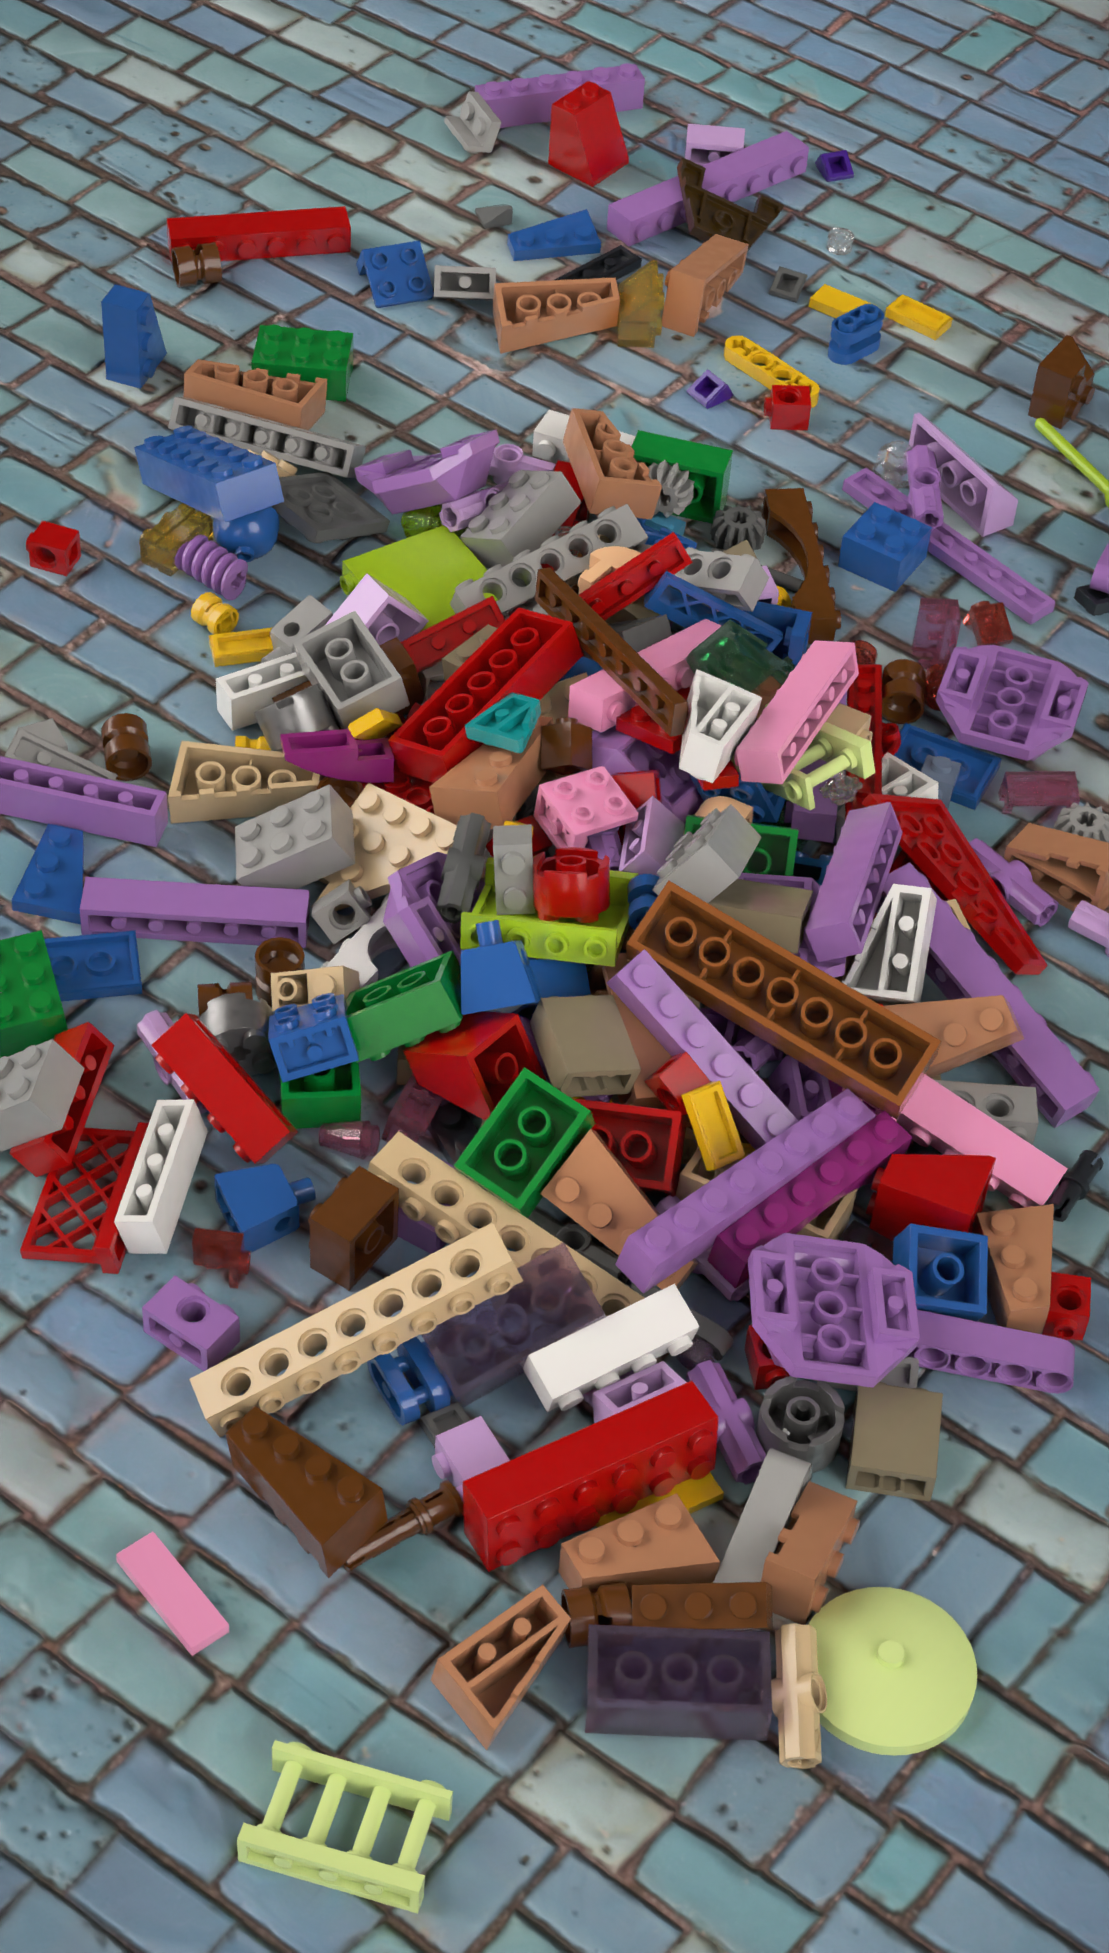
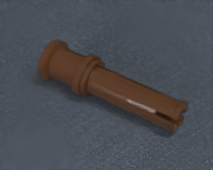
M444 1480L439 1484V1489L421 1499L413 1497L408 1500L404 1510L389 1518L343 1564L347 1572L352 1571L362 1565V1563L382 1554L418 1533L420 1535L432 1533L435 1525L453 1515L458 1518L464 1515L463 1502L456 1488L449 1480Z

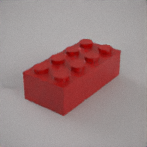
M572 1098L591 1111L595 1121L592 1130L600 1135L607 1147L624 1166L645 1195L659 1197L676 1196L687 1119L681 1111Z

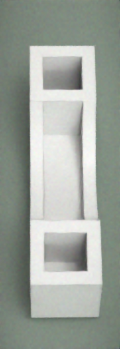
M389 894L384 898L381 907L372 916L370 915V921L362 925L351 939L347 938L342 943L335 957L330 962L326 961L320 968L345 966L359 972L360 988L378 981V969L372 963V960L380 953L398 947L383 923Z

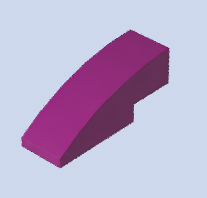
M349 729L280 734L285 761L302 769L346 781L369 783L394 782V757L388 738L355 740Z

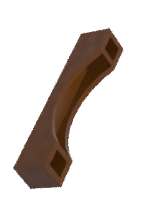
M804 488L765 489L762 518L766 520V534L791 554L799 565L804 578L801 588L792 597L791 608L812 612L808 644H812L815 640L834 641L836 630L841 628V612L839 609H835L834 587H829L830 572L828 565L823 564V544H818L817 542L818 525L817 522H812V502L806 500Z

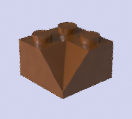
M1066 335L1038 365L1028 416L1035 419L1044 418L1049 424L1059 429H1062L1069 420L1076 418L1080 408L1084 404L1088 405L1095 392V388L1092 387L1094 372L1072 336Z
M358 1166L349 1177H343L337 1183L333 1194L324 1204H317L309 1216L310 1268L350 1291L398 1238L399 1188L361 1166Z

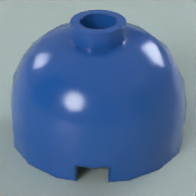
M270 506L227 522H222L213 517V536L219 547L226 548L228 553L231 552L237 555L238 559L251 562L268 554L276 544L280 516Z

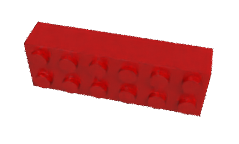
M518 607L388 739L400 772L435 783L484 744L467 738L465 730L467 723L511 692L539 699L540 701L583 656L573 622Z
M689 1381L463 1481L464 1534L489 1572L500 1566L512 1565L522 1556L540 1548H549L560 1539L575 1532L589 1530L604 1515L614 1511L618 1514L626 1513L633 1509L641 1499L653 1494L656 1497L664 1496L676 1484L690 1478L699 1480L715 1469L718 1415L694 1382Z

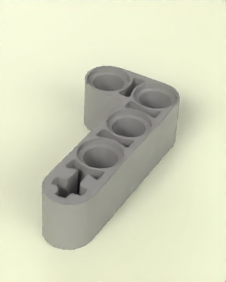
M769 1449L713 1583L761 1582L765 1559L769 1552H776L780 1541H777L783 1527L787 1529L792 1519L790 1517L808 1482L812 1479L811 1463L776 1449Z

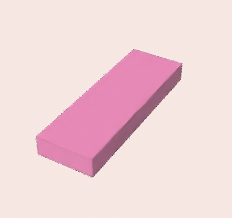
M153 1531L116 1554L119 1566L192 1656L229 1633L228 1622Z

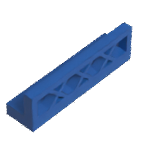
M668 571L664 573L652 590L644 594V607L660 615L667 614L669 620L685 628L707 619L738 632V655L758 666L764 663L783 639V632ZM668 585L680 590L681 592L669 587ZM759 633H762V634H764V635L770 637L769 640L767 641V637H765V636H763V635H761V634H759Z

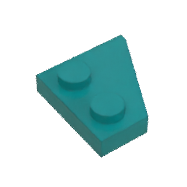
M511 692L465 725L466 736L468 739L482 742L485 745L522 753L541 715L539 699Z

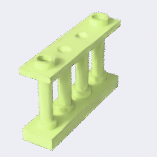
M825 722L784 783H762L765 790L805 809L812 810L815 808L813 787L843 770L864 779L875 773L871 741ZM733 756L731 761L734 767L736 768L737 772H740L739 766H736ZM819 759L827 762L808 774L800 771Z
M275 1740L272 1746V1770L280 1772L281 1775L263 1823L254 1826L243 1822L237 1838L238 1861L418 1914L424 1898L425 1875L417 1873L415 1868L432 1817L446 1821L450 1819L453 1791L445 1789L444 1786L432 1780L416 1781L318 1753L299 1742H289L287 1744ZM299 1778L325 1785L307 1837L302 1839L282 1834L280 1831ZM343 1791L370 1798L352 1850L347 1852L327 1847L325 1844ZM388 1804L415 1811L398 1862L392 1865L374 1861L370 1857Z

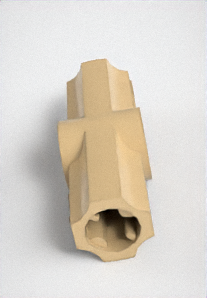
M785 1624L781 1625L780 1629L775 1630L777 1678L772 1679L769 1685L771 1708L774 1715L778 1718L779 1763L786 1768H814L817 1764L822 1763L820 1714L824 1713L827 1707L825 1683L822 1676L818 1673L816 1629L811 1625Z

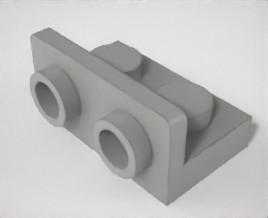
M468 91L466 100L461 106L460 117L446 116L444 120L451 133L462 144L464 150L472 154L492 152L502 123L478 92Z

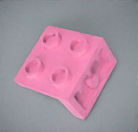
M603 766L540 784L534 810L535 819L557 849L568 847L585 848L588 841L587 836L637 821L639 814Z

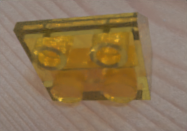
M656 260L648 262L618 286L620 304L617 342L619 347L654 348L655 336H661L662 317H660L661 310L663 311L664 275L663 273H658V262Z

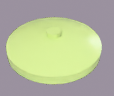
M867 1587L856 1589L834 1598L825 1604L819 1613L812 1617L808 1625L816 1629L818 1673L822 1676L827 1692V1707L825 1712L820 1714V1724L835 1737L848 1745L870 1753L892 1756L909 1755L928 1750L949 1738L963 1723L971 1707L977 1686V1664L972 1646L966 1634L944 1609L934 1602L906 1590L891 1587Z

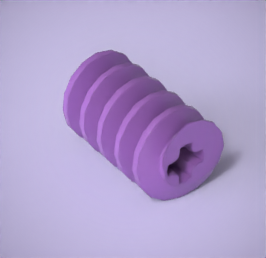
M197 535L191 541L182 544L174 557L175 565L179 570L194 577L196 581L203 583L206 587L213 589L215 593L223 595L227 600L236 599L245 587L246 574L248 572L247 562L243 559H238L237 555L231 552L228 553L226 548L219 547L216 542L209 541L205 535Z

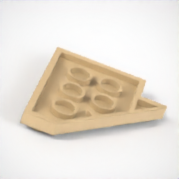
M368 783L350 807L353 814L355 864L319 879V881L327 884L317 900L348 879L356 888L361 886L370 899L390 893L388 877L397 870L435 852L448 853L449 847L453 845L457 825ZM340 904L335 907V911L350 907V905Z

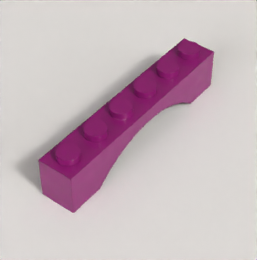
M886 1111L881 1112L718 1234L707 1261L736 1289L749 1279L748 1258L752 1249L760 1245L764 1246L772 1239L784 1233L797 1234L811 1220L837 1200L857 1188L872 1184L877 1169L879 1167L885 1169L892 1154H905L913 1137Z

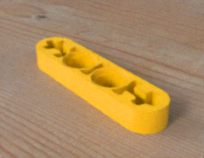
M731 336L726 339L724 358L730 364L770 390L772 385L809 386L811 408L817 405L820 387L816 382L744 336ZM756 363H760V364H765L766 366H759V365H755V364H756ZM776 378H785V379H788V380L783 381V380H778V379H776Z

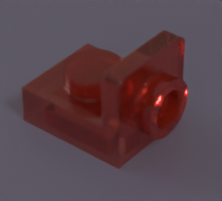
M981 601L975 603L962 619L964 626L972 625L978 646L1010 644L1014 639L1003 602L990 604V601Z
M195 1228L192 1239L194 1265H201L209 1269H229V1287L238 1289L241 1275H248L251 1262V1251L245 1250L244 1233Z

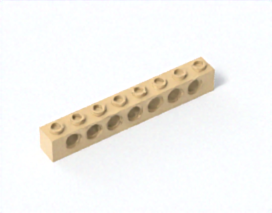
M399 1131L369 1163L368 1171L399 1188V1207L402 1208L403 1212L414 1221L422 1220L435 1227L437 1236L448 1244H452L479 1230L473 1226L483 1228L493 1222L506 1248L515 1250H508L523 1281L512 1288L520 1289V1291L535 1300L540 1308L554 1313L569 1323L575 1332L644 1299L642 1295ZM440 1203H444V1204L448 1203V1204H450L451 1206H444V1205H441ZM539 1271H545V1272H548L549 1274H543V1273H541V1272H539ZM572 1293L579 1294V1295H581V1296H583V1297H577V1296L573 1295Z
M492 1222L189 1380L205 1419L220 1438L226 1435L225 1433L254 1406H257L267 1414L274 1413L280 1410L284 1404L303 1394L317 1391L323 1384L342 1374L354 1372L361 1364L381 1354H388L394 1351L400 1344L418 1335L431 1332L437 1325L456 1315L468 1313L475 1305L495 1295H502L508 1292L514 1285L522 1282L523 1279ZM477 1271L473 1276L467 1277L470 1273ZM439 1291L436 1295L429 1297L433 1292ZM401 1310L399 1314L391 1317L393 1313ZM363 1330L359 1335L353 1336L356 1332ZM325 1349L323 1353H321L318 1356H315L319 1351ZM287 1369L283 1374L277 1376L282 1370ZM248 1389V1391H247L246 1393H244L243 1395H240V1393H241L242 1391Z

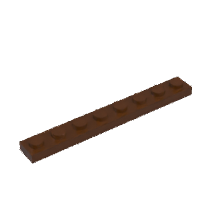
M550 567L538 569L535 601L550 616L573 622L580 646L670 737L682 735L684 733L685 719L688 716V702Z

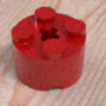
M577 847L555 849V856L545 858V852L537 854L533 858V906L538 911V918L543 921H555L561 917L576 918V921L581 923L598 921L599 913L607 910L610 906L609 857L605 855L602 860L598 858V851Z

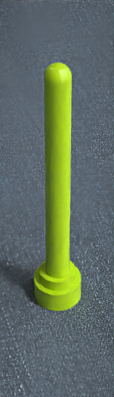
M1038 418L1035 421V428L1105 495V504L1109 508V480L1044 418Z

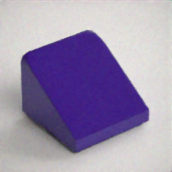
M847 150L820 154L815 161L817 169L826 182L854 178Z
M708 369L686 390L687 394L706 409L712 408L734 396L728 384Z

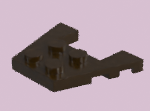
M682 157L677 165V172L689 234L702 241H708L715 234L749 244L748 252L778 217L784 205L760 194L755 202L754 211L747 210L703 189L702 183L706 168Z

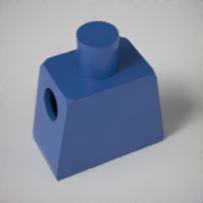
M499 920L477 923L476 929L480 947L461 950L462 1015L539 1002L542 996L522 941L503 943Z
M275 1163L214 1175L215 1200L242 1256L248 1255L296 1231L300 1226L299 1205L316 1200L315 1189L309 1177L288 1183L281 1167Z

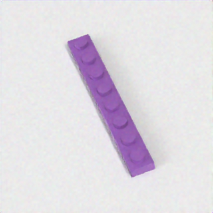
M864 468L844 479L842 490L865 507L869 508L876 502L913 518L912 506L908 502V496L868 468ZM943 522L942 526L935 528L933 532L931 531L928 552L1030 625L1053 612L1055 600Z

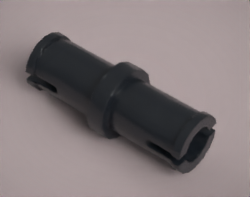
M1090 1150L1082 1151L1071 1170L1065 1172L1059 1181V1187L1049 1201L1045 1203V1205L1054 1204L1056 1208L1053 1220L1065 1221L1077 1201L1084 1199L1089 1193V1184L1104 1165L1101 1157L1097 1159L1094 1165L1091 1164L1097 1157V1153Z

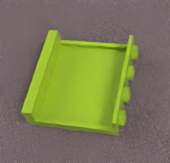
M442 525L342 561L340 586L346 595H350L363 577L369 574L405 597L429 620L421 630L423 631L455 615L454 610L450 606L455 588L465 580L472 579L476 581L484 577L487 569L454 532H450L446 526ZM483 593L486 599L493 596L495 601H498L493 594Z
M488 857L485 870V886L472 913H461L460 949L466 950L480 947L476 929L477 923L499 920L503 943L521 940L528 957L615 967L630 927L628 918V907L630 904L628 903L627 886L632 878L638 876V873L610 870V906L607 910L599 913L598 921L581 923L576 921V918L563 917L555 921H543L538 918V911L536 909L535 914L497 915L494 857Z

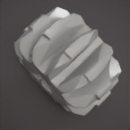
M666 460L659 465L653 462L648 467L650 470L648 476L651 480L657 479L662 485L654 515L660 511L664 513L666 518L673 513L680 515L693 499L694 481L688 479L689 470L680 471L678 463L670 466Z
M1073 802L1070 808H1062L1053 829L1109 843V814L1102 813V806L1092 808L1088 802L1084 806Z

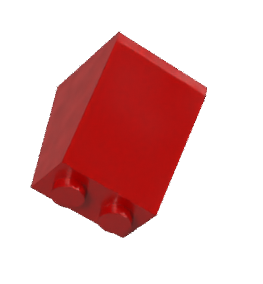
M587 81L552 104L549 165L594 187L629 163L627 149L610 91L596 83Z
M482 1011L465 1014L460 1025L446 1033H440L439 1030L426 1035L423 1041L403 1051L418 1085L485 1121L524 1067L547 1081L518 1013Z
M892 1154L886 1168L879 1167L872 1182L871 1190L877 1192H873L866 1210V1214L872 1216L870 1228L892 1241L909 1224L972 1233L976 1214L982 1213L996 1158L989 1155Z

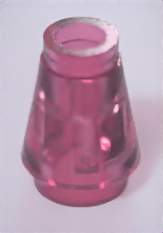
M369 1120L323 1123L320 1127L319 1145L321 1147H327L363 1160L367 1156L374 1157L377 1154L380 1143V1129L378 1125H371Z

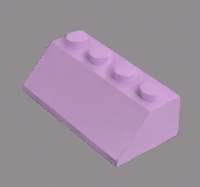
M914 414L908 451L912 450L916 445H927L934 452L936 468L941 474L939 486L941 499L982 537L1012 526L1018 499L939 427L922 414Z

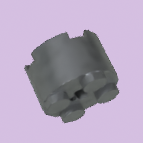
M318 683L254 712L271 751L283 752L280 734L339 730L335 717Z
M240 992L224 994L210 1000L207 1003L208 1009L201 1016L197 1015L198 1018L249 1076L271 1072L276 1063L268 1040L269 1016L273 1015L268 1003L262 998L260 1002L246 999L245 993Z
M791 1376L777 1380L764 1394L759 1410L756 1436L766 1455L770 1448L776 1449L811 1463L812 1473L825 1469L837 1455L845 1423L844 1403L837 1391L824 1381L818 1380L816 1384L807 1380H797L796 1377Z

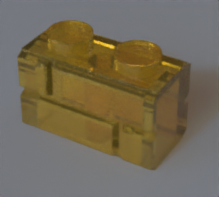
M181 503L172 512H166L157 525L152 529L144 530L140 536L139 545L142 562L154 569L158 568L160 572L171 577L179 570L175 565L174 557L182 544L191 541L200 534L208 537L209 541H213V520L211 516L199 510L196 512L194 508L184 503Z

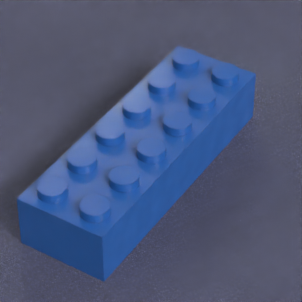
M192 426L176 428L173 430L174 434L166 437L158 435L146 438L144 440L145 444L134 447L144 485L222 522H227L284 502L275 462L265 459L261 455L253 454L247 449L234 446L233 443H227L218 437L208 435L206 432L196 430Z

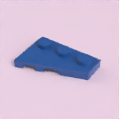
M587 209L509 233L507 245L513 261L596 254L601 251V242Z
M48 823L11 900L13 911L81 925L80 905L84 888L83 830Z

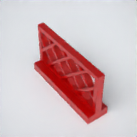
M138 1122L135 1131L99 1128L83 1129L79 1141L90 1142L92 1146L74 1155L69 1166L48 1173L20 1248L22 1259L100 1264L103 1273L119 1274L127 1249L114 1220L149 1123ZM116 1144H129L127 1150L113 1158L106 1151ZM100 1154L106 1162L87 1172L81 1164ZM76 1168L81 1176L62 1186L59 1182L60 1177ZM114 1171L117 1175L116 1181L101 1189L95 1181ZM89 1185L95 1193L76 1203L70 1195ZM64 1199L70 1207L51 1218L47 1213L49 1207ZM103 1202L106 1206L105 1212L89 1220L84 1212ZM78 1216L83 1225L64 1235L59 1226ZM52 1230L59 1238L47 1246H36L37 1239ZM90 1233L95 1238L92 1249H78L72 1245Z

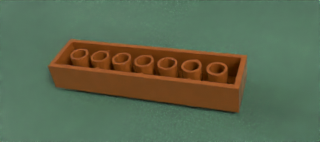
M669 880L626 943L627 959L630 961L645 949L685 994L844 1089L848 1088L856 1096L881 1111H886L896 1120L938 1055L941 1044L939 1039Z

